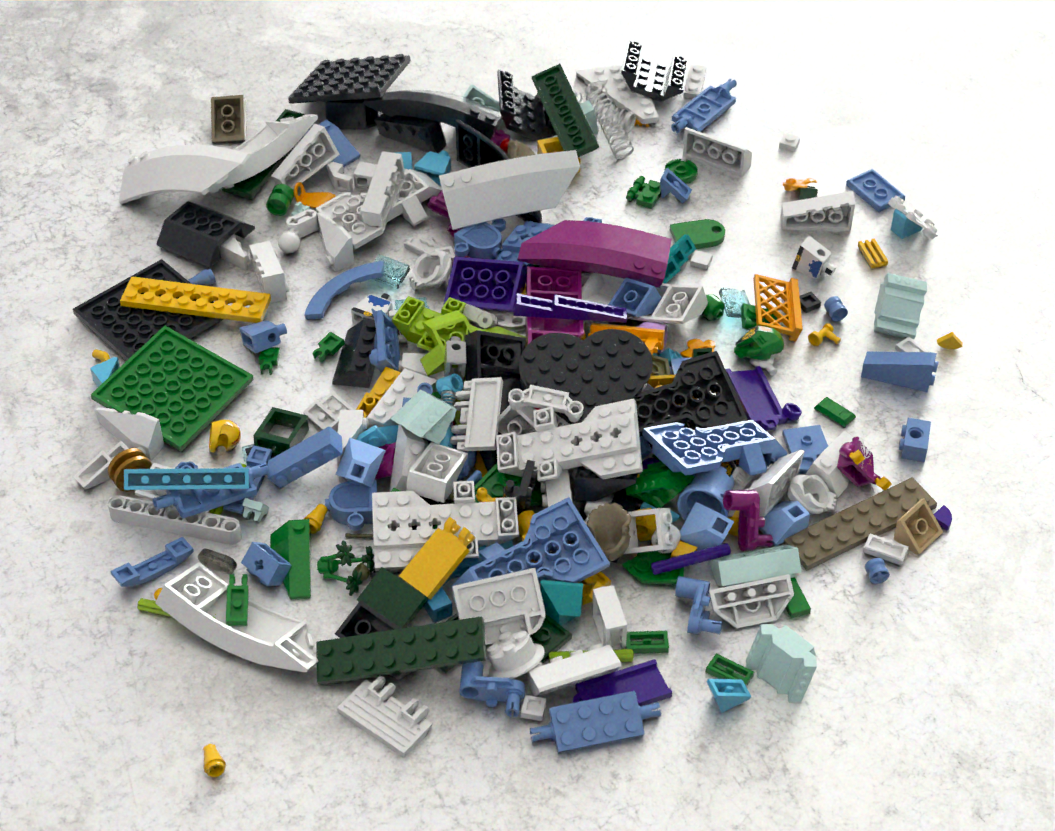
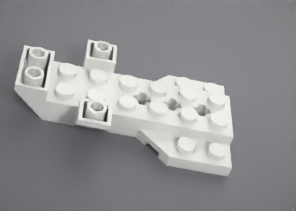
M411 169L405 172L406 181L383 227L363 224L360 208L363 206L367 193L351 195V192H343L317 207L316 212H321L327 216L330 222H336L337 227L342 226L352 237L353 248L357 249L383 234L386 222L402 213L404 218L413 226L428 219L420 203L426 199H431L433 196H437L442 188L428 175Z
M635 399L595 406L583 422L558 427L553 407L534 410V428L537 432L517 435L516 432L496 435L498 471L501 473L523 477L527 459L535 461L534 469L538 470L537 479L539 482L559 478L564 469L579 466L590 469L603 480L643 472Z
M474 481L453 482L454 504L430 505L414 491L372 493L375 571H379L381 567L388 571L404 570L436 531V529H433V525H438L437 528L443 530L444 524L449 517L457 522L456 524L461 527L454 534L458 537L463 527L467 528L475 536V539L467 546L470 552L465 558H479L478 547L490 546L496 542L500 545L519 536L516 497L496 498L495 502L475 503ZM412 526H417V530H412ZM397 527L396 531H391V528Z

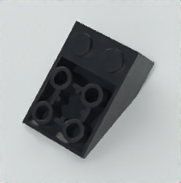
M365 99L324 102L326 120L337 126L340 130H365L377 126L375 120L379 115L377 110L363 105Z
M579 466L575 476L574 501L595 502L635 484L638 473L603 480L590 469Z

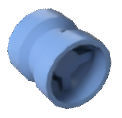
M838 296L830 297L825 301L824 308L833 321H841L847 316L848 310Z

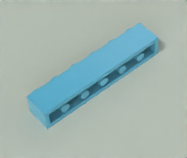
M249 468L124 469V490L249 489Z

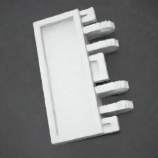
M501 377L475 378L472 381H464V390L468 391L456 392L455 398L457 400H469L458 401L454 404V408L461 411L460 424H467L453 425L451 428L452 433L461 435L452 436L450 439L452 445H457V450H496V435H498L503 388Z
M379 676L373 683L367 679L364 680L337 707V712L405 758L433 726L426 719L418 725L428 715L430 708L423 705L411 716L419 704L417 699L412 698L411 701L404 705L391 697L385 703L394 693L396 686L393 683H389L380 693H377L384 686L386 679Z

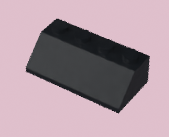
M363 319L347 330L344 340L345 345L342 347L333 377V385L370 387L375 365H372L369 359V355L374 349L376 333L375 321L373 319Z
M360 600L335 632V635L343 638L401 628ZM415 671L391 674V676L400 680Z

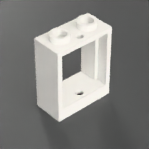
M670 508L628 512L631 515V523L629 524V535L631 538L629 547L624 554L674 549ZM655 515L658 545L638 547L636 517Z
M614 585L593 589L592 617L603 646L610 644L613 650L626 649L627 623Z

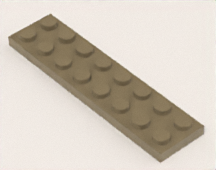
M911 477L784 539L783 544L798 548L800 564L808 571L865 543L869 534L880 536L896 528L897 521L921 499L925 498L931 510L937 507V502Z

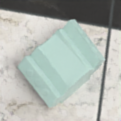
M887 273L883 283L880 285L874 310L876 315L874 331L905 339L910 337L914 340L917 336L916 328L919 325L921 310L925 303L924 295L927 292V282Z
M419 390L397 411L391 420L405 427L411 433L440 445L450 423L455 417L457 409L433 395Z
M761 624L746 658V668L757 670V679L765 680L777 690V694H788L789 702H802L817 668L815 646L786 625L778 629L773 624Z

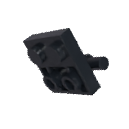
M528 459L520 487L514 486L513 480H508L503 489V498L516 497L517 514L524 512L525 508L530 507L532 491H534L538 470L534 469L535 461Z

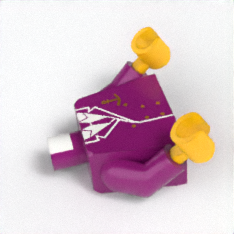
M854 437L852 442H846L841 446L837 468L856 487L873 483L881 487V489L887 490L892 485L885 476L881 478L874 473L873 454L864 445L862 437Z

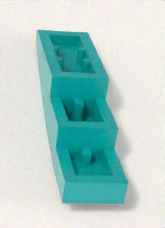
M683 235L670 247L664 284L681 271L680 267L689 260L688 256L696 250L689 235Z

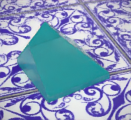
M541 580V595L546 615L561 626L575 617L581 616L583 605L582 583Z

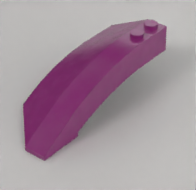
M564 220L522 242L517 260L545 268L571 269L623 279L629 278L660 288L666 273L672 239L618 225Z
M527 267L526 295L553 300L554 295L582 300L581 271ZM525 317L526 346L534 339L549 333H566L580 339L585 335L583 320Z

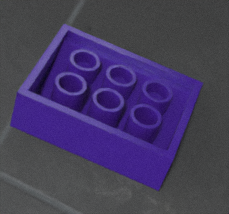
M454 257L444 304L451 297L479 309L513 312L516 294H521L525 287L527 269L523 262Z

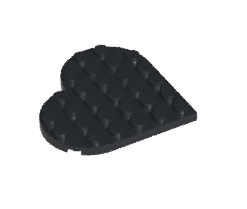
M601 330L591 334L584 340L566 333H549L534 339L526 346L520 357L519 373L520 380L525 389H528L530 385L569 392V397L572 401H579L583 404V414L580 420L576 422L580 423L583 422L595 406L635 399L651 378L653 362L646 344L634 334L624 330ZM555 412L570 425L576 424L571 422L565 413Z

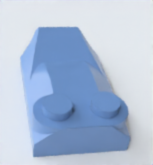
M372 308L376 333L374 349L369 355L370 362L380 372H383L385 367L399 371L398 329L393 324L392 319L382 310L375 311Z

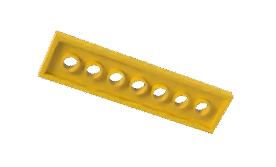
M131 277L120 299V304L125 307L259 323L263 321L271 301V294Z

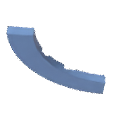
M384 261L354 267L331 279L310 300L304 314L305 319L324 318L331 299L350 288L351 284L382 278L385 267Z

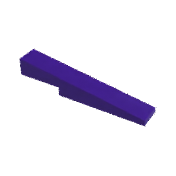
M517 293L513 305V316L626 323L627 310L622 307L554 295L553 300Z

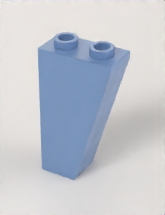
M867 351L861 377L928 392L929 385H934L936 377L932 373L937 371L939 361H935L937 353Z

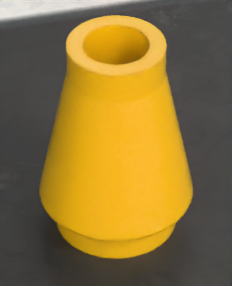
M318 504L304 518L310 521L311 534L320 531L325 515L328 512L327 507L323 504Z
M207 744L203 748L204 772L210 777H218L224 773L226 762L214 744Z

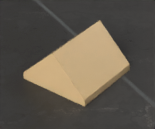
M925 498L917 502L897 521L894 534L895 541L908 546L909 550L916 555L921 554L943 533Z

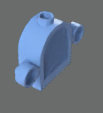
M500 218L492 220V225L484 222L462 228L454 234L455 255L458 257L469 256L470 258L493 260L498 258L503 251L500 232L506 229V221Z
M348 479L347 482L335 486L329 494V499H325V506L330 511L332 518L340 524L348 525L349 529L353 531L361 530L364 524H373L372 493H378L377 480H374L372 487Z

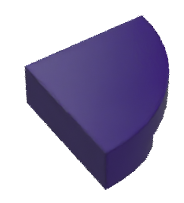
M943 505L934 513V516L939 525L948 531L952 523V514Z

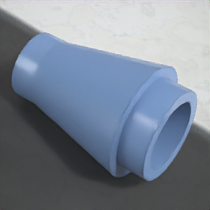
M210 268L208 270L204 269L193 278L188 279L191 284L210 286L216 282V279Z

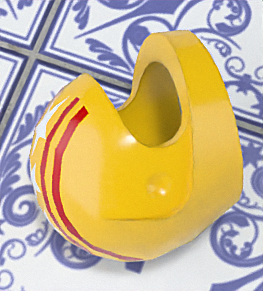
M219 420L211 423L209 452L215 453L218 446H224L226 451L237 447L241 440V431L236 423L231 420Z

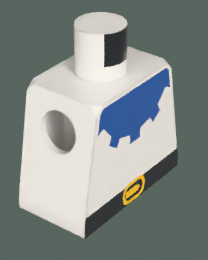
M808 236L799 247L792 269L817 279L823 272L832 276L836 266L828 262L831 252Z
M384 293L381 297L372 294L366 296L351 309L352 323L357 324L363 319L374 320L372 308L375 311L382 310L389 317V311L392 310L390 295Z

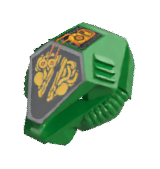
M758 325L751 328L735 343L734 353L739 358L746 356L757 360L770 359L771 354H778L783 350L784 340L777 330Z

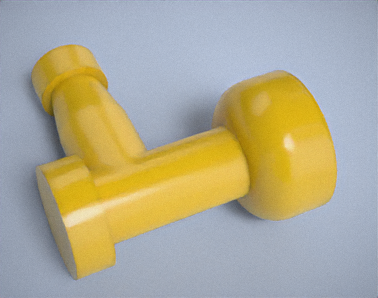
M829 323L823 325V329L819 332L813 331L808 335V340L813 346H819L824 336L834 341L837 345L841 342V338L833 333V326Z

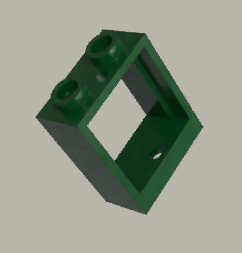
M272 407L253 435L254 445L272 449V455L277 456L302 442L309 431L308 415ZM275 424L294 428L289 438L269 434Z

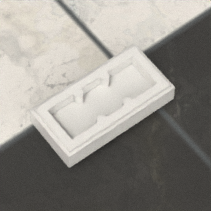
M869 534L863 547V552L902 566L909 547Z

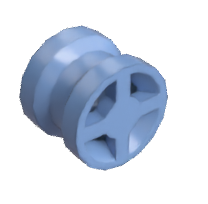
M881 558L871 559L865 564V570L873 584L882 583L890 576L888 569L885 568L886 564Z

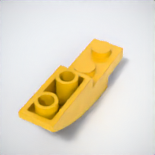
M388 367L384 368L370 393H365L356 410H363L364 418H367L401 372Z

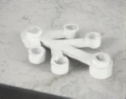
M896 195L890 199L888 204L894 209L903 212L909 220L924 228L922 231L924 235L932 240L939 236L937 233L938 229L934 227L935 223L932 220L926 218L924 222L922 221L923 212L918 209L911 212L902 204L904 200Z

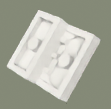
M332 391L321 402L316 399L303 411V414L308 415V418L322 430L330 426L337 431L339 411L355 409Z

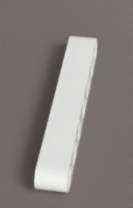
M121 495L112 496L107 502L111 519L116 522L230 545L237 544L242 538L239 521L232 517L202 512L182 519L174 506H168L157 511L151 501Z

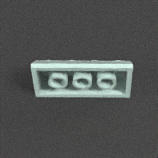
M790 545L734 553L708 561L716 584L724 587L790 574V578L796 576L795 573L802 572L798 548Z

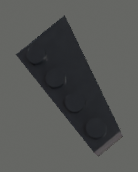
M384 113L375 120L380 135L421 151L440 153L447 146L440 122L412 116L394 115V117H391Z

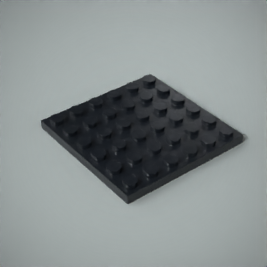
M398 54L393 57L383 55L380 58L369 56L365 59L355 57L350 60L341 58L336 61L323 60L288 97L289 104L381 98L411 62L410 55Z
M162 259L73 308L74 315L126 361L164 326L191 339L223 320L220 318L121 306L120 299L131 277L191 284Z

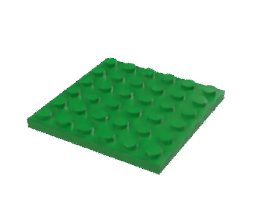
M164 326L91 394V399L106 408L115 409L119 413H123L125 410L136 415L140 412L159 419L163 441L182 452L254 379L253 375L169 327Z

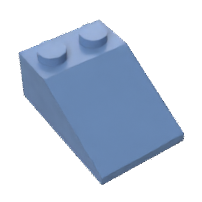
M328 120L318 124L325 127L340 154L332 160L333 162L343 164V167L360 158L359 152L337 126Z

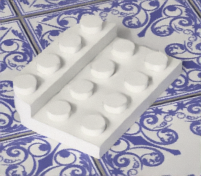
M535 568L452 586L459 620L483 617L485 645L497 642L499 636L505 632L512 634L526 631L531 635L543 624L545 608Z

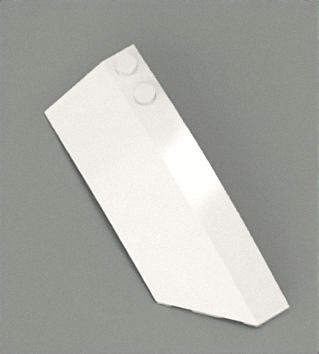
M308 114L296 119L294 117L280 119L281 122L266 121V125L254 136L233 149L248 152L251 155L244 166L239 170L236 168L228 173L229 177L219 185L214 183L209 193H216L222 187H234L235 183L258 174L281 159L295 147L316 122L318 115Z
M177 145L155 149L150 152L145 151L137 157L134 155L128 159V164L123 172L119 203L124 204L144 196L166 192H196L205 195L214 183L219 185L227 179L230 171L236 168L239 170L243 167L251 155L248 152L212 145Z
M576 150L507 159L439 175L452 229L456 230L500 218L556 208L575 174L580 169Z
M581 271L582 300L608 305L625 279ZM662 283L660 288L655 287L662 299L654 312L640 317L627 314V318L646 322L684 324L701 315L708 301L703 286Z
M199 562L166 583L155 602L181 625H184L204 640L249 661L305 673L318 662L317 655L312 650L314 644L311 634L307 633L306 630L308 625L306 619L301 621L283 615L248 598L247 626H227L226 604L227 586L229 585Z

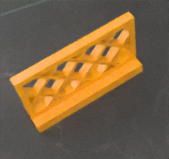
M755 274L753 282L757 326L773 328L782 334L788 335L789 340L796 342L803 329L798 279L791 278L787 282ZM759 282H763V283H765L767 286L764 287V286H763L762 284H760ZM776 286L784 287V290L781 291ZM771 289L776 294L772 295L768 290ZM763 293L768 298L765 300L760 294ZM780 297L785 303L782 304L777 298ZM772 301L777 307L774 308L769 302ZM764 305L769 311L766 312L761 306ZM781 309L786 315L783 316L778 310ZM774 314L778 319L774 320L770 315ZM765 318L770 324L762 322V319ZM782 322L787 326V328L782 327L779 323Z

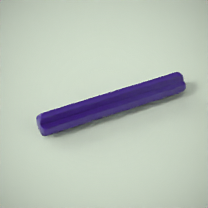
M725 543L651 563V569L653 574L656 575L728 556L731 553L729 544Z

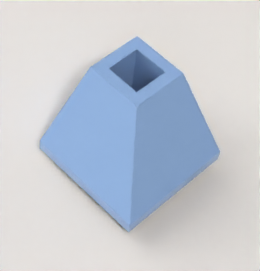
M349 438L335 475L372 487L386 450Z
M783 501L775 505L764 517L765 526L759 527V530L764 535L771 534L773 538L771 542L778 546L784 542V539L808 527L810 513L798 501Z
M695 502L680 530V540L698 547V550L721 545L734 521Z

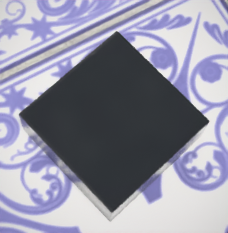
M812 292L800 296V306L805 313L821 307V301Z

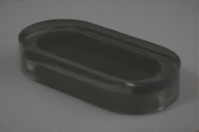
M207 548L202 549L198 554V560L202 565L216 571L232 574L237 568L236 561L228 555Z

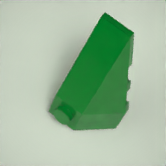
M309 519L288 520L270 534V547L292 565L283 580L290 600L311 598Z

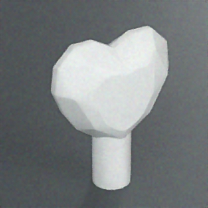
M772 354L770 359L767 360L751 358L750 362L754 367L760 366L761 369H766L771 375L777 373V370L773 367L774 356Z

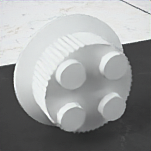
M526 631L512 634L505 632L499 636L497 642L487 649V655L492 664L489 668L490 677L509 679L518 677L534 668L544 657L545 650L542 645L533 643Z

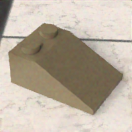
M244 95L211 97L212 143L245 141L247 103Z

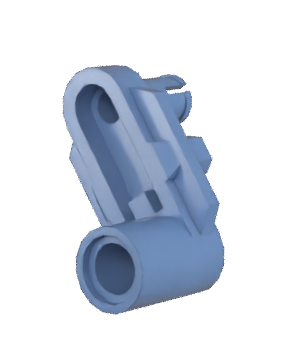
M679 576L675 596L693 600L687 633L698 635L701 631L720 635L722 621L709 620L710 611H705L706 606H709L711 598L708 597L710 581Z
M480 661L462 664L459 689L462 697L486 701L488 707H496L498 701L507 702L505 714L511 717L513 709V717L519 715L520 700L525 696V684L522 681L509 678L483 677L484 666Z

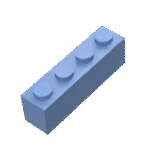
M329 426L267 461L269 468L267 479L279 488H282L342 455V436Z

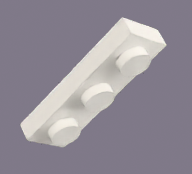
M691 64L684 98L694 99L702 92L707 66Z

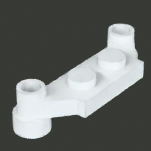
M530 385L528 389L523 391L512 389L508 395L510 408L515 411L525 405L541 409L553 407L555 412L565 413L573 423L578 422L583 414V404L579 401H572L569 397V392Z

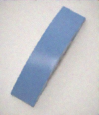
M253 445L246 459L247 466L250 468L264 462L267 465V461L271 458L272 449ZM265 475L253 480L257 492ZM256 495L248 497L247 499L254 500ZM244 499L223 506V509L243 514Z
M181 537L166 544L165 551L134 566H131L128 562L110 572L121 587L143 584L177 567L194 552V549L184 537Z

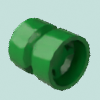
M285 184L274 186L266 203L267 210L275 216L285 215L294 198L293 189Z

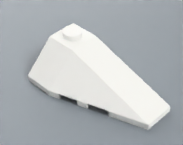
M321 212L317 213L319 231L326 254L325 260L328 266H331L337 272L354 265L352 237L342 226L337 227L336 222H330V219Z
M101 407L96 409L98 421L119 441H122L129 449H140L150 461L164 447L159 419L140 412L134 415L125 410L123 413H119L115 409Z
M846 431L840 434L818 456L805 474L819 476L827 485L829 492L836 494V500L845 491L849 483V479L837 468L840 454L839 449L844 443L852 442L854 438Z

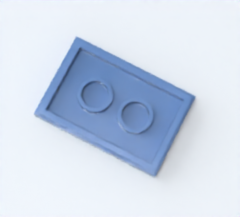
M874 169L846 180V185L878 212L891 207L888 202L895 195L905 201L906 196Z

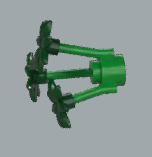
M342 540L341 545L336 544L337 554L320 557L317 562V570L319 574H324V579L331 578L345 582L347 584L346 590H350L349 596H352L354 592L359 593L358 585L363 584V581L360 580L362 572L358 573L354 569L353 576H348V578L337 576L333 573L337 572L339 564L341 566L347 564L350 567L352 563L356 562L367 563V568L372 572L375 566L374 554L372 553V547L366 546L367 554L362 555L360 558H355V555L350 553L352 545L347 546L346 541Z

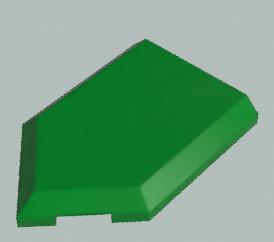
M653 551L637 553L636 557L622 564L641 583L676 585L678 577H684V567L656 575L652 572L651 563L671 558L672 552L661 553Z

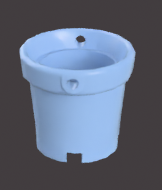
M720 466L719 469L696 473L690 485L681 492L677 501L678 512L685 521L695 502L728 517L729 511L724 508L723 495L726 490H733L735 483L733 476L729 477L724 467Z

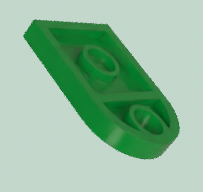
M702 219L670 224V232L675 243L683 235H689L696 249L718 246L725 239L724 226L715 220Z

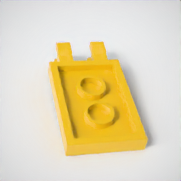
M451 517L446 520L443 530L440 528L436 529L399 575L402 580L424 594L429 600L433 598L470 552L467 546L475 539V536L465 527L462 528L458 537L454 534L461 527Z

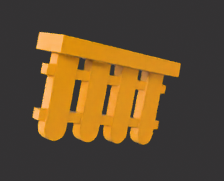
M591 323L588 336L601 330L619 329L630 332L640 338L648 347L651 355L657 353L658 350L664 349L665 330Z

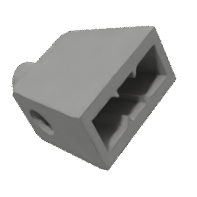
M453 336L446 341L444 377L456 373L464 382L466 342L461 341L459 337ZM452 364H456L458 367L452 368Z

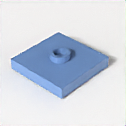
M820 425L785 429L782 432L789 454L803 450L805 451L804 454L817 455L818 458L828 447Z

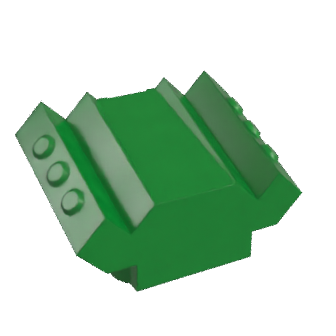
M662 461L647 465L648 469H643L636 483L625 488L626 495L641 499L655 508H661L679 494L695 477L693 475H685L681 471L673 472Z

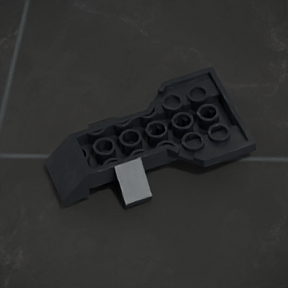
M717 351L682 361L671 384L657 388L647 384L635 398L639 437L642 436L643 428L675 422L682 424L690 422L705 429L747 420Z

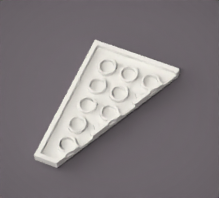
M623 65L576 70V78H582L586 85L594 81H603L605 88L608 90L607 93L610 95L609 99H612V102L620 109H626L635 113L640 123L659 122V116L651 98L631 92L621 74ZM603 84L596 85L592 89L596 91L603 86ZM603 89L599 94L605 93L606 90Z

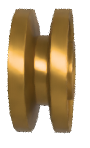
M126 449L112 459L108 467V475L121 491H135L124 490V469H150L152 463L140 449Z

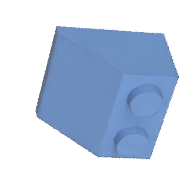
M625 278L608 305L626 308L628 315L640 317L652 314L662 297L655 286Z

